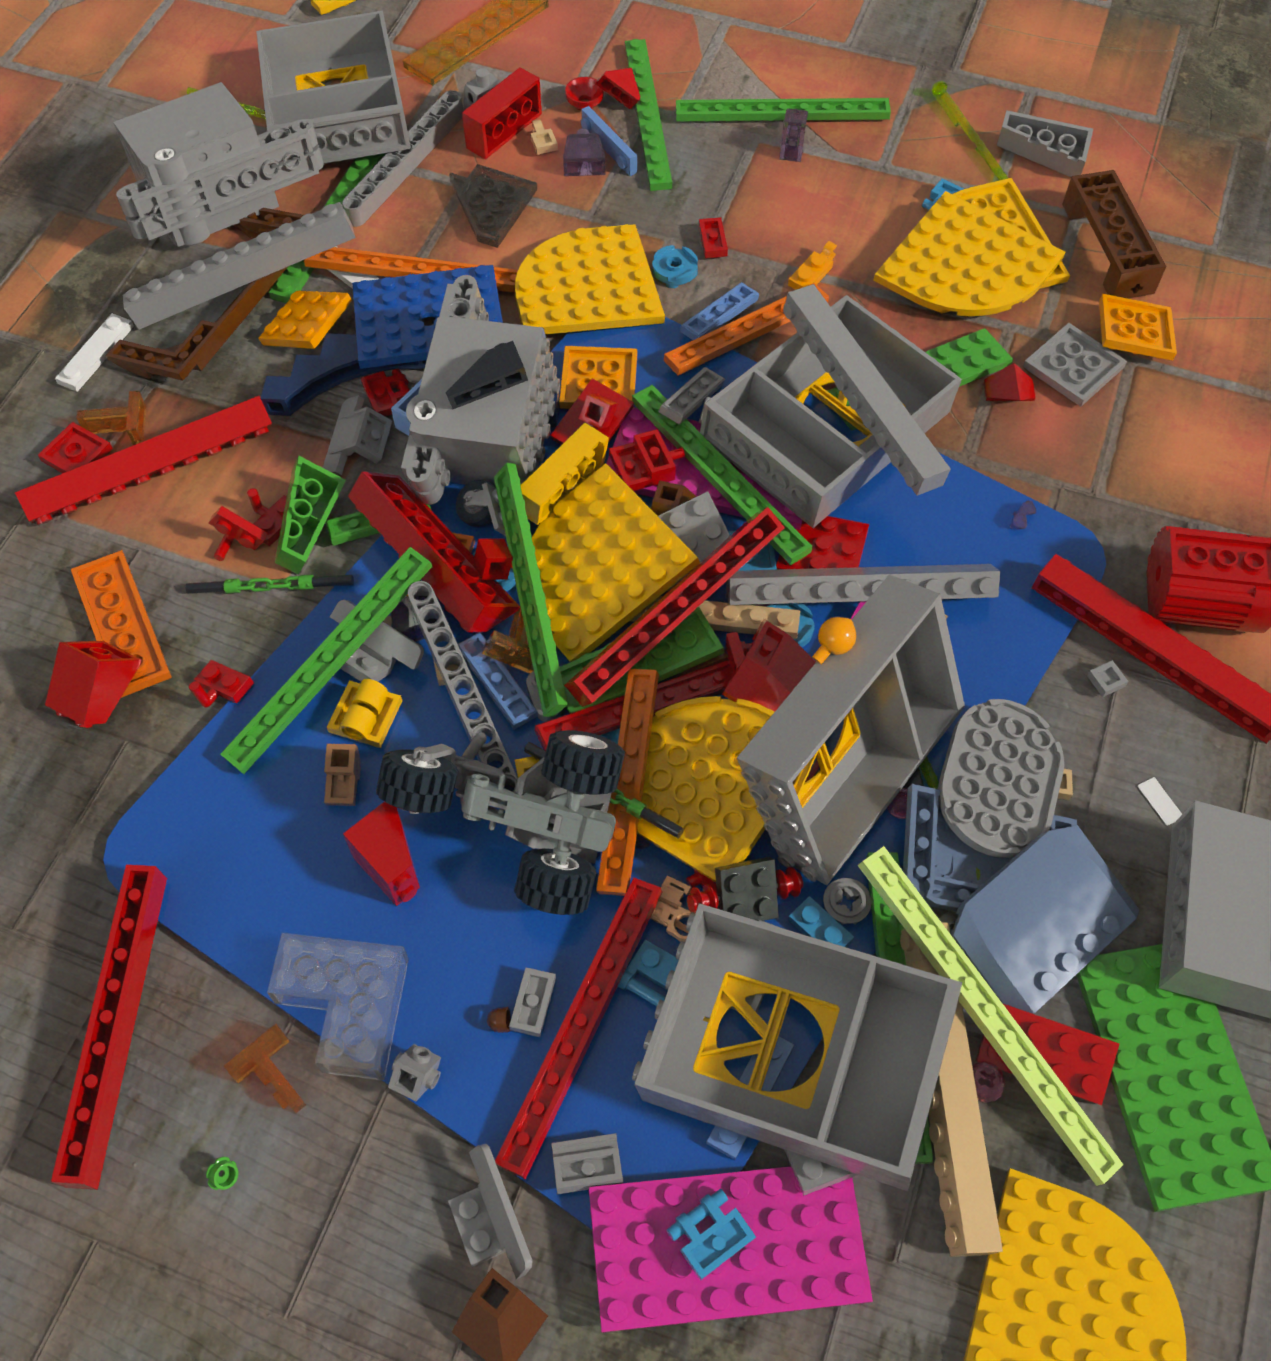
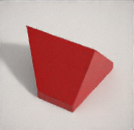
M632 68L605 71L595 83L628 109H631L641 98Z
M1015 363L984 379L986 401H1035L1036 399L1033 379Z

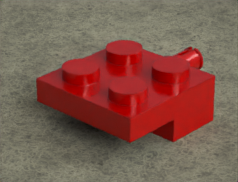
M658 429L633 435L632 443L609 448V456L618 476L633 491L658 485L659 480L665 482L675 480L676 465L673 460L685 458L682 447L668 451Z

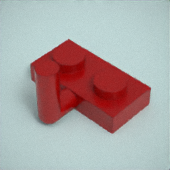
M252 488L248 490L247 494L254 512L261 516L253 524L268 533L263 543L270 547L280 536L287 496L283 495L268 509L262 505L257 489Z
M222 505L209 521V524L214 526L218 532L224 534L214 554V558L218 561L224 560L234 539L242 546L255 550L265 541L268 535L264 530Z
M210 660L195 677L194 682L189 685V689L199 703L207 708L212 705L218 696L237 704L254 682L250 676Z

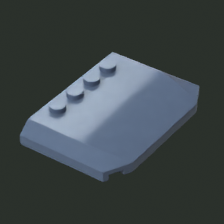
M912 784L908 787L903 872L930 907L957 912L959 905L1013 857L1000 858L989 856L962 842L951 830L941 812L938 800L940 790ZM1054 815L1049 831L1076 826L1077 820Z
M1076 825L1045 831L1038 835L959 905L956 912L958 918L954 928L950 929V935L1003 1004L1034 1014L1137 918L1139 908L1079 826Z

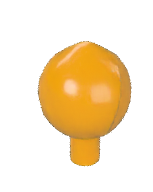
M833 617L826 620L821 625L818 633V641L821 646L812 658L822 665L831 653L842 655L851 650L856 641V630L853 621L844 617Z

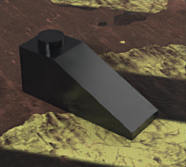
M514 342L500 343L494 348L487 350L446 391L452 409L528 381L525 368Z

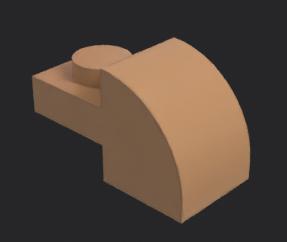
M327 744L324 772L327 774L324 803L326 805L355 806L357 780H360V755L356 744Z

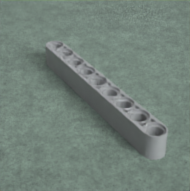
M450 90L445 92L408 131L411 149L388 152L344 198L343 208L353 227L363 225L462 119V96L458 91Z
M425 581L414 582L408 589L411 609L470 743L479 732L492 738L489 743L483 744L476 754L477 759L488 765L496 760L502 762L503 765L498 769L506 774L504 786H512L514 788L513 793H515L518 778L436 595L429 583ZM419 596H427L425 600H416ZM428 619H438L435 623H426ZM441 641L448 642L445 647L436 646ZM453 664L459 666V668L454 671H449L446 669L449 665ZM461 688H467L470 690L469 693L465 695H459L456 693ZM471 712L481 714L477 719H469L467 717Z

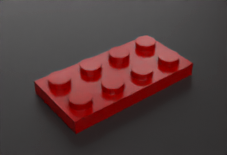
M1003 1004L1069 1093L1102 1105L1120 1043ZM983 1034L975 1061L1013 1074Z

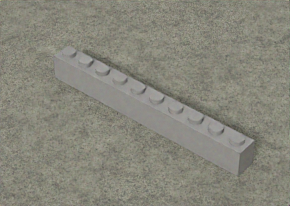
M341 202L329 204L322 210L312 214H305L301 219L294 222L284 223L275 230L261 233L254 239L240 242L233 248L219 251L207 259L195 261L186 268L174 270L165 277L153 279L146 285L128 290L123 294L124 309L140 330L356 238L352 223Z
M813 284L788 292L783 308L786 318L790 319L798 334L808 344L810 351L816 355L823 369L834 380L838 390L842 391L849 401L851 408L857 412L864 426L875 437L877 444L886 452L892 465L904 477L906 484L912 488L916 495L943 486L951 470L816 286Z
M992 564L737 571L726 581V598L729 605L867 601L888 575L940 593L941 599L999 597L1000 571Z

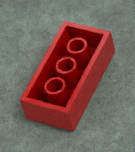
M519 67L470 107L466 108L462 112L466 149L486 160L542 114L540 78Z

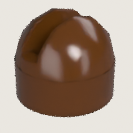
M509 1007L492 1009L487 1016L488 1026L494 1032H510L511 1013Z

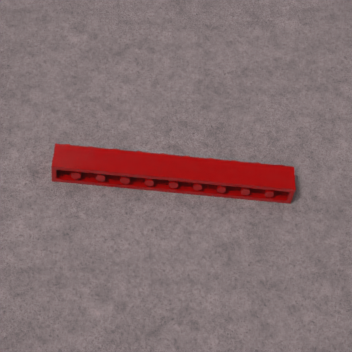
M257 396L17 491L15 494L28 521L41 525L53 520L51 516L61 512L62 515H66L76 511V505L84 502L87 505L94 504L102 500L101 495L109 492L112 495L119 494L127 490L126 485L134 482L136 485L146 483L151 480L150 476L159 472L162 476L175 470L173 466L181 463L187 466L199 461L198 456L207 453L208 456L222 452L221 447L231 444L232 447L246 442L245 437L253 434L255 438L265 435L269 432L268 428L272 426V422L260 396Z
M769 507L754 514L564 686L582 707L592 704L785 527Z
M1057 554L1052 557L1038 574L1032 586L1033 590L1267 744L1271 740V693L1260 687L1259 684L1238 673L1233 667L1215 658L1210 652L1195 645L1184 635L1175 632L1161 620L1152 617L1136 604L1129 602L1117 594L1116 591L1106 587L1094 579L1093 576L1083 572L1071 564L1070 561L1063 559Z
M126 864L51 1179L52 1183L65 1188L98 1190L167 882L166 876L156 866Z

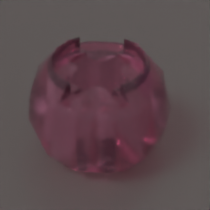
M986 1061L974 1063L972 1068L978 1101L983 1103L996 1101L1002 1096L1005 1089L1002 1071L996 1065ZM982 1077V1079H989L991 1084L989 1086H981L978 1081Z

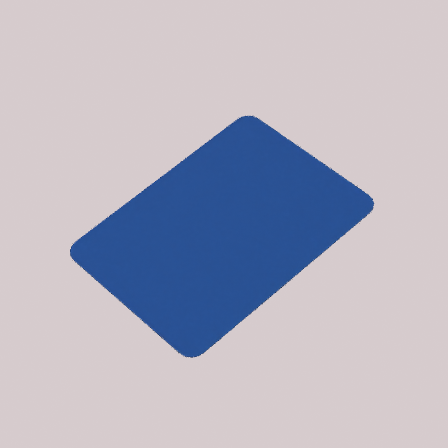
M665 317V322L662 324L568 332L551 350L553 353V365L557 367L556 376L560 379L561 390L565 346L637 349L635 394L653 385L666 399H669L704 367L725 379L723 386L710 397L712 398L758 362L730 350L678 376L664 362V354L693 340L680 332L681 324ZM811 393L805 399L803 404L850 441L856 442L867 437L858 429L851 431L836 412ZM704 403L687 419L699 421ZM560 408L558 424L569 409ZM550 427L549 438L544 440L545 457L543 462H539L538 468L561 446L551 439V434L556 427ZM620 427L608 442L604 464L608 461L609 448H613ZM941 453L939 454L951 469L943 486L916 495L912 488L906 484L899 470L890 462L828 515L869 524L859 567L992 564L1000 571L999 597L942 599L945 615L948 616L946 621L965 707L919 765L924 786L938 789L952 733L962 715L972 706L986 703L991 699L1010 700L1025 706L1078 620L1032 589L1038 574L1055 554L1063 559H1067L1071 564L1090 574L1099 582H1101L1106 568L1103 546L1094 533L1078 521ZM449 482V485L444 488L441 499L434 504H430L433 513L452 533L474 536L475 544L471 554L476 551L478 539H505L507 544L506 536L494 530L492 521L482 527H473L459 518L456 512V499L466 484ZM637 494L651 509L653 497ZM471 507V510L473 512H479L481 508ZM719 512L728 531H736L747 521L743 517ZM528 519L532 537L539 524L536 525ZM381 535L345 574L353 575L354 584L334 586L250 677L254 684L237 704L229 700L120 818L107 838L103 861L108 880L118 892H120L126 864L156 866L167 878L158 917L160 924L387 1085H389L393 1073L392 1065L395 1058L400 1052L405 1053L413 1044L425 1047L432 1053L440 1056L441 1060L438 1071L441 1072L436 1086L432 1090L428 1088L417 1101L406 1096L404 1097L474 1147L487 1144L495 1160L624 896L599 894L596 891L602 852L598 851L595 864L591 863L596 869V876L586 910L573 915H558L534 909L523 903L514 893L522 855L533 848L505 835L508 825L496 822L495 829L490 830V820L481 818L479 821H472L464 818L460 797L456 795L458 789L455 788L451 806L445 811L411 814L409 811L397 808L420 886L412 899L407 902H401L396 906L355 861L343 833L384 802L376 794L384 754L394 750H414L419 746L426 748L444 744L454 748L456 755L462 757L470 744V740L446 686H439L433 656L419 625L408 628V610L405 609L407 607L402 601L399 605L405 608L396 606L388 615L393 619L391 627L423 647L424 654L419 667L414 670L396 659L391 673L378 681L387 688L388 692L401 695L402 703L381 748L328 732L327 725L349 680L361 683V681L344 670L339 669L245 774L220 755L340 624L330 618L337 603L341 600H349L357 605L397 562L399 554L391 545L384 541V537ZM774 549L777 565L780 554ZM726 582L705 601L729 603L726 598ZM517 587L506 591L520 606ZM668 590L660 596H664L668 592ZM422 596L419 601L425 600L427 596ZM437 598L457 644L479 633L465 631L460 626V622L444 608V604ZM860 601L802 603L812 612V619L815 623L811 640L802 648L812 657L821 646L818 641L821 625L833 617L851 619ZM520 606L517 612L487 632L480 633L531 702L526 680L534 669ZM431 618L426 623L432 624L437 622L438 619ZM627 622L590 653L600 650L613 642L634 622ZM713 630L725 649L726 634L732 632ZM738 633L740 642L744 641L745 644L753 643L754 634ZM441 641L436 646L445 647L448 642ZM556 646L559 666L570 663ZM467 664L516 773L515 760L531 757V755L524 752L528 742L542 748L534 728L535 725L544 723V721L536 717L514 730ZM461 688L456 693L459 695H465L469 693L470 690L467 688ZM722 693L715 695L720 696L721 699H728L727 697L722 695ZM566 707L563 708L561 717L569 714ZM471 712L467 717L469 719H477L481 714ZM844 719L825 741L829 756H831L838 743ZM486 736L487 739L484 744L489 743L492 738ZM327 744H356L360 755V780H357L355 806L326 805L324 803L327 776L324 769ZM496 760L492 761L489 765L500 768L503 763ZM504 786L505 789L511 792L514 791L512 786ZM907 794L899 797L896 796L828 885L837 879L851 878L862 883L869 891L868 879L858 867V864L866 859L868 852H876L883 846L888 852H898L899 867L903 871ZM765 829L745 861L771 857L775 859V871L780 869L785 874L787 867L779 862L778 854L771 844L770 835ZM637 834L630 884L633 878H637L661 887L666 877L669 876L688 885L686 878L694 874L695 869ZM794 868L801 874L803 879V888L799 896L793 897L789 893L786 899H780L777 895L779 918L765 920L764 922L802 934L788 921L789 915L809 896L824 909L823 896L828 885L818 880L813 882L807 879L801 871ZM697 885L696 887L702 892V885ZM684 894L680 901L683 904L681 907L689 910L687 905L688 895ZM842 894V901L838 905H846L851 912V905L856 900H848ZM870 909L867 917L856 925L847 923L842 926L854 936L853 941L847 948L874 955L876 949L872 911ZM689 917L682 918L679 921L687 926ZM650 919L629 964L644 940L651 942L675 957L680 941L667 933V927ZM676 927L680 935L688 936V933ZM526 967L556 974L541 1037L511 1030L510 1032L498 1033L488 1026L487 1016L492 1009L497 1007H509L512 1018ZM636 974L634 979L666 997L667 990L640 974ZM617 987L526 1179L515 1175L591 1230L589 1190L557 1194L551 1143L616 1133L623 1184L741 1172L759 1143V1140L747 1137L737 1158L734 1160L706 1144L715 1125L642 1101L632 1076L637 1062H643L646 1053L644 1041L648 1031H654L657 1019H655L657 1006L628 989L624 991ZM765 994L757 1012L767 1025L777 994ZM790 999L779 1037L794 1044V1047L771 1092L792 1089L823 1038L821 1028L815 1017L803 1005L793 999ZM730 1008L719 1024L717 1047L724 1048L761 1040L762 1037L738 1011ZM752 1055L727 1060L724 1062V1065L739 1080Z

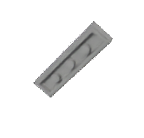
M704 367L661 405L659 413L680 425L705 402L707 397H711L723 386L725 379Z

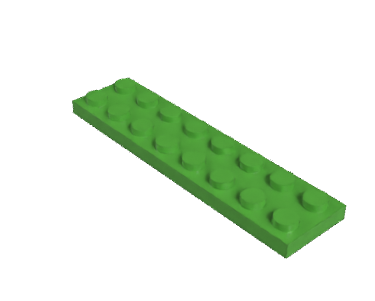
M986 328L926 351L928 355L962 379L960 386L997 372L1012 364L1013 358ZM837 387L827 390L838 399L840 390ZM841 417L851 431L857 429Z

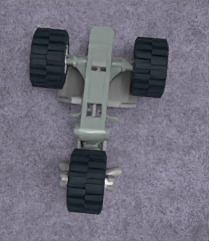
M564 730L551 733L545 757L518 778L515 793L504 788L506 774L502 770L473 760L487 739L486 735L482 732L475 735L462 757L456 755L454 748L444 744L426 748L419 746L414 750H394L384 754L376 788V794L381 800L399 809L409 811L411 814L434 813L450 808L454 789H458L456 795L460 797L464 818L472 821H479L481 818L490 820V830L495 829L496 822L508 825L505 835L533 848L530 851H526L521 858L514 889L518 899L534 909L558 915L582 913L588 908L596 876V869L591 863L595 864L598 851L602 852L607 849L616 824L615 817L611 813H607L611 794L617 789L625 751L622 747L605 737L583 731Z

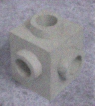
M413 1044L405 1053L400 1052L395 1058L388 1088L417 1101L428 1088L432 1090L436 1086L441 1072L438 1071L441 1057L425 1047Z

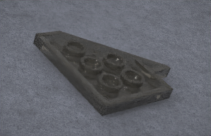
M480 164L476 165L468 178L454 173L449 174L450 183L477 241L496 248L499 247L537 191L536 182Z

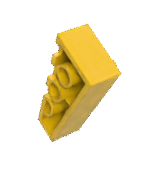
M584 423L533 474L520 484L522 496L525 500L527 519L536 525L541 523L553 512L554 506L563 497L602 467L605 461L609 437Z

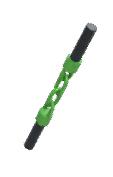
M299 575L273 580L269 578H253L249 581L226 579L225 581L186 583L185 590L187 594L210 592L240 593L241 590L249 589L252 591H269L273 588L307 590L314 589L315 587L353 585L354 577L353 575L315 577L314 575ZM291 580H298V585L291 586ZM255 582H266V587L255 588Z
M528 742L524 748L525 753L539 761L545 757L546 751L531 742ZM619 789L614 791L617 793L615 796L616 800L610 798V803L626 807V812L630 815L646 820L677 839L682 836L684 832L683 827L647 808L646 804L636 798L632 800L626 798Z

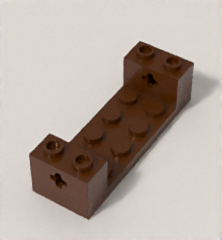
M1115 170L1071 176L1062 205L1070 220L1087 217L1110 262L1103 282L1107 294L1122 298L1155 294L1166 265Z

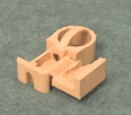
M667 876L661 886L663 893L650 919L667 927L666 931L669 935L675 937L680 942H685L687 936L680 935L676 927L689 933L686 930V925L679 920L689 917L691 914L690 910L681 907L683 904L680 902L684 894L690 895L691 887Z

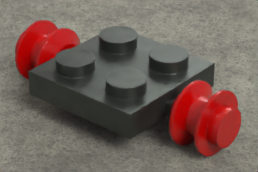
M771 857L716 867L717 892L708 884L704 885L702 892L697 887H693L690 895L687 896V905L690 912L696 913L700 903L756 921L779 918L777 895L780 899H786L789 893L793 897L799 896L803 888V879L801 874L793 867H788L785 874L780 869L775 871V859Z

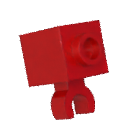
M597 393L589 394L586 397L578 419L600 432L599 428L603 429L610 426L618 403Z
M478 539L474 562L481 579L508 580L513 557L505 539Z

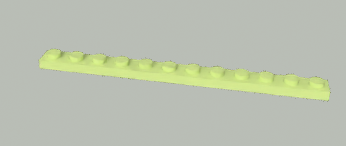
M883 846L858 864V867L940 976L962 982L958 1000L1095 1185L1105 1184L1124 1164Z

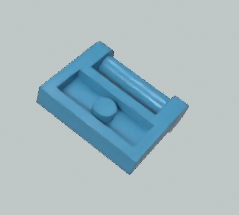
M644 940L625 970L618 987L624 991L628 989L657 1006L660 1000H665V996L634 978L638 973L668 991L665 988L668 974L671 970L675 971L679 960L665 950Z

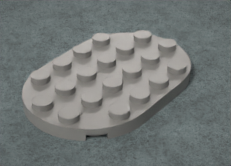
M991 699L986 703L969 708L954 727L938 784V790H940V796L938 797L940 809L951 830L962 842L971 848L993 857H1014L1042 832L1049 831L1064 771L1062 747L1060 742H1056L1048 730L1050 725L1035 711L1020 703L1004 699Z

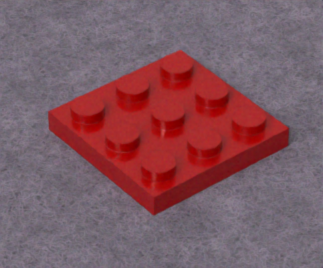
M827 516L812 528L802 520L801 529L796 530L812 545L811 553L792 565L779 555L776 568L777 570L859 567L869 524Z

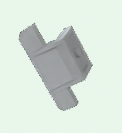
M359 395L348 398L343 402L324 461L323 468L336 475H342L347 456L352 455L354 452L376 464L382 459L392 420L369 407L362 408L365 399Z
M341 600L337 603L330 618L341 623L356 605L349 600ZM382 622L340 669L359 681L372 679L378 682L391 673L396 659L413 670L419 667L424 650L420 644Z
M481 1144L469 1152L480 1181L479 1187L450 1199L448 1202L471 1266L474 1267L506 1252L515 1278L519 1279L525 1276L532 1268V1258L491 1149L487 1144Z

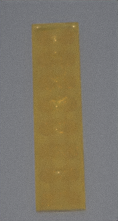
M492 0L405 58L403 66L433 86L548 8V0Z

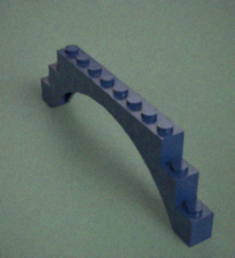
M326 334L320 355H296L291 377L266 376L261 400L268 415L291 416L316 396L343 382L367 374L397 368L425 369L427 360L360 369L356 335ZM559 393L554 395L555 412L553 416L549 417L548 423L550 427H557L560 411Z

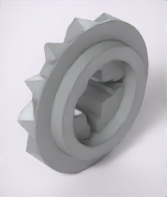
M837 879L830 883L824 892V910L835 920L841 922L842 925L847 923L856 925L867 917L871 909L869 891L862 883L855 879ZM842 894L848 900H856L851 905V912L846 905H838L842 901Z

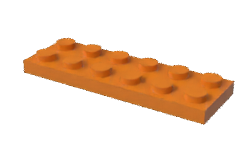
M121 550L72 568L71 572L96 641H105L141 659V665L122 697L172 678L123 551Z

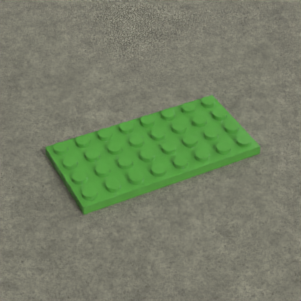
M1162 944L1097 955L1076 976L1096 1036L1120 1043L1110 1079L1154 1211H1165L1271 1191V1150L1216 1004L1159 988Z

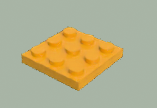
M296 291L290 296L285 306L277 312L272 322L264 328V332L258 339L264 346L315 349L352 302V299L348 293Z
M1102 294L1099 300L1102 347L1152 356L1157 359L1174 360L1177 350L1171 307Z
M565 346L559 401L560 408L570 409L592 378L632 401V395L635 394L637 349Z

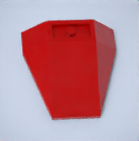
M763 619L753 637L754 641L741 665L732 675L722 695L734 702H737V699L751 701L775 712L816 662L788 633L768 620Z

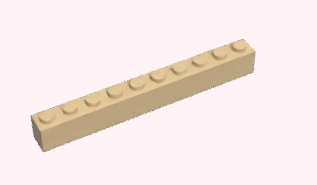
M941 922L950 933L949 923ZM903 929L900 942L905 953L906 966L939 975L908 932ZM958 1001L929 1109V1136L934 1145L936 1158L934 1169L939 1178L941 1192L939 1202L944 1212L946 1225L945 1241L949 1247L950 1257L981 1256L1003 1252L963 1008Z

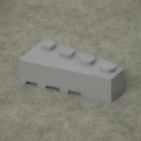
M1006 110L997 146L1071 177L1081 175L1093 128Z

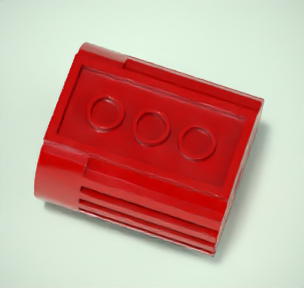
M1164 526L1160 529L1157 537L1154 539V545L1151 546V554L1148 556L1146 571L1149 615L1161 620L1163 623L1252 633H1265L1271 627V537Z

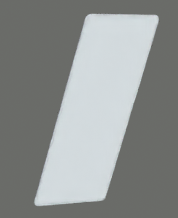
M1155 777L1138 785V788L1167 826L1176 822L1182 815Z

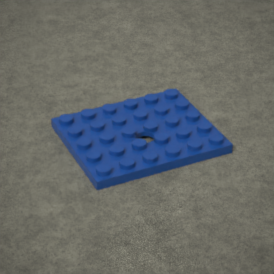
M480 265L471 268H456L447 271H433L431 273L409 274L407 276L353 282L360 369L427 360L447 284H453L462 275H470L475 278L481 297L484 299L486 312L489 314L488 321L503 323L493 265ZM424 318H436L434 324L430 326H425L421 321Z

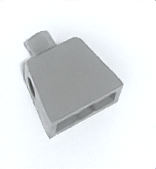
M478 69L476 71V79L466 83L463 111L500 83L487 69Z

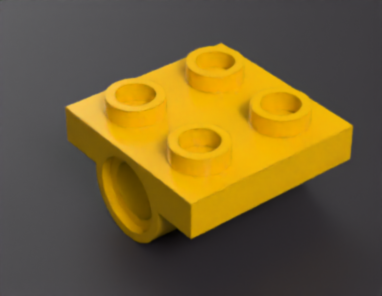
M363 679L361 683L349 680L327 725V730L329 733L381 748L402 703L401 695L388 692L384 685L372 679Z

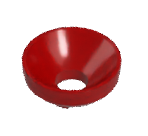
M578 77L566 85L565 95L567 101L578 110H582L587 106L593 109L602 101L604 90L595 84L597 79Z

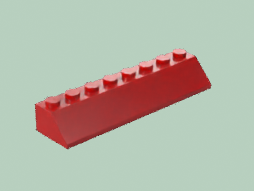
M361 472L348 495L349 499L355 504V508L370 521V525L381 533L384 541L397 551L399 558L411 547L431 562L432 568L421 580L431 585L436 597L444 604V608L453 614L465 631L470 633L487 632L519 610L520 606L496 580L481 579L474 562V556L433 511L420 501L418 495L399 475Z

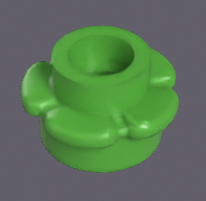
M225 1156L217 1158L214 1163L209 1165L206 1171V1178L209 1179L208 1185L214 1190L229 1189L236 1183L239 1175L236 1163L230 1161V1158ZM223 1170L222 1175L219 1176V1172Z

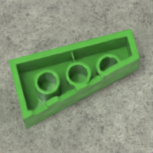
M298 456L292 468L275 557L276 564L298 575L307 561L346 481L301 456Z

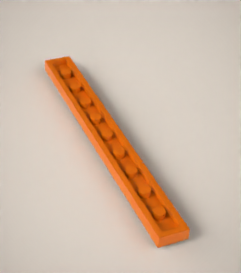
M338 247L330 248L304 259L305 267L385 277H400L409 274L416 275L433 271L480 266ZM494 267L497 290L515 293V280L518 270Z

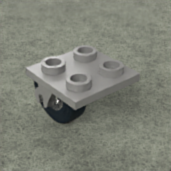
M473 480L467 483L461 489L456 499V512L459 518L473 527H482L492 521L494 530L506 536L496 487L484 480Z

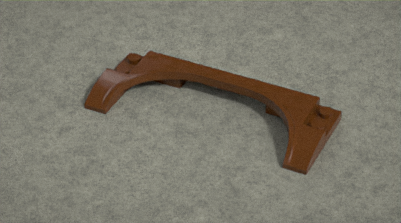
M261 208L259 209L260 215H256L254 212L248 215V218L240 219V223L234 226L250 239H254L261 233L275 230L284 223H291L301 219L304 215ZM287 267L248 283L215 322L201 320L183 343L161 349L119 340L105 356L119 367L145 378L151 379L154 374L183 381L192 370H203Z

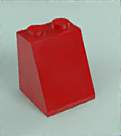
M105 641L59 642L45 705L55 710L57 715L74 720L75 724L80 727L90 728L95 724H105L141 665V659Z
M384 801L344 832L343 835L355 861L389 899L398 906L401 902H407L412 899L420 886L398 809Z

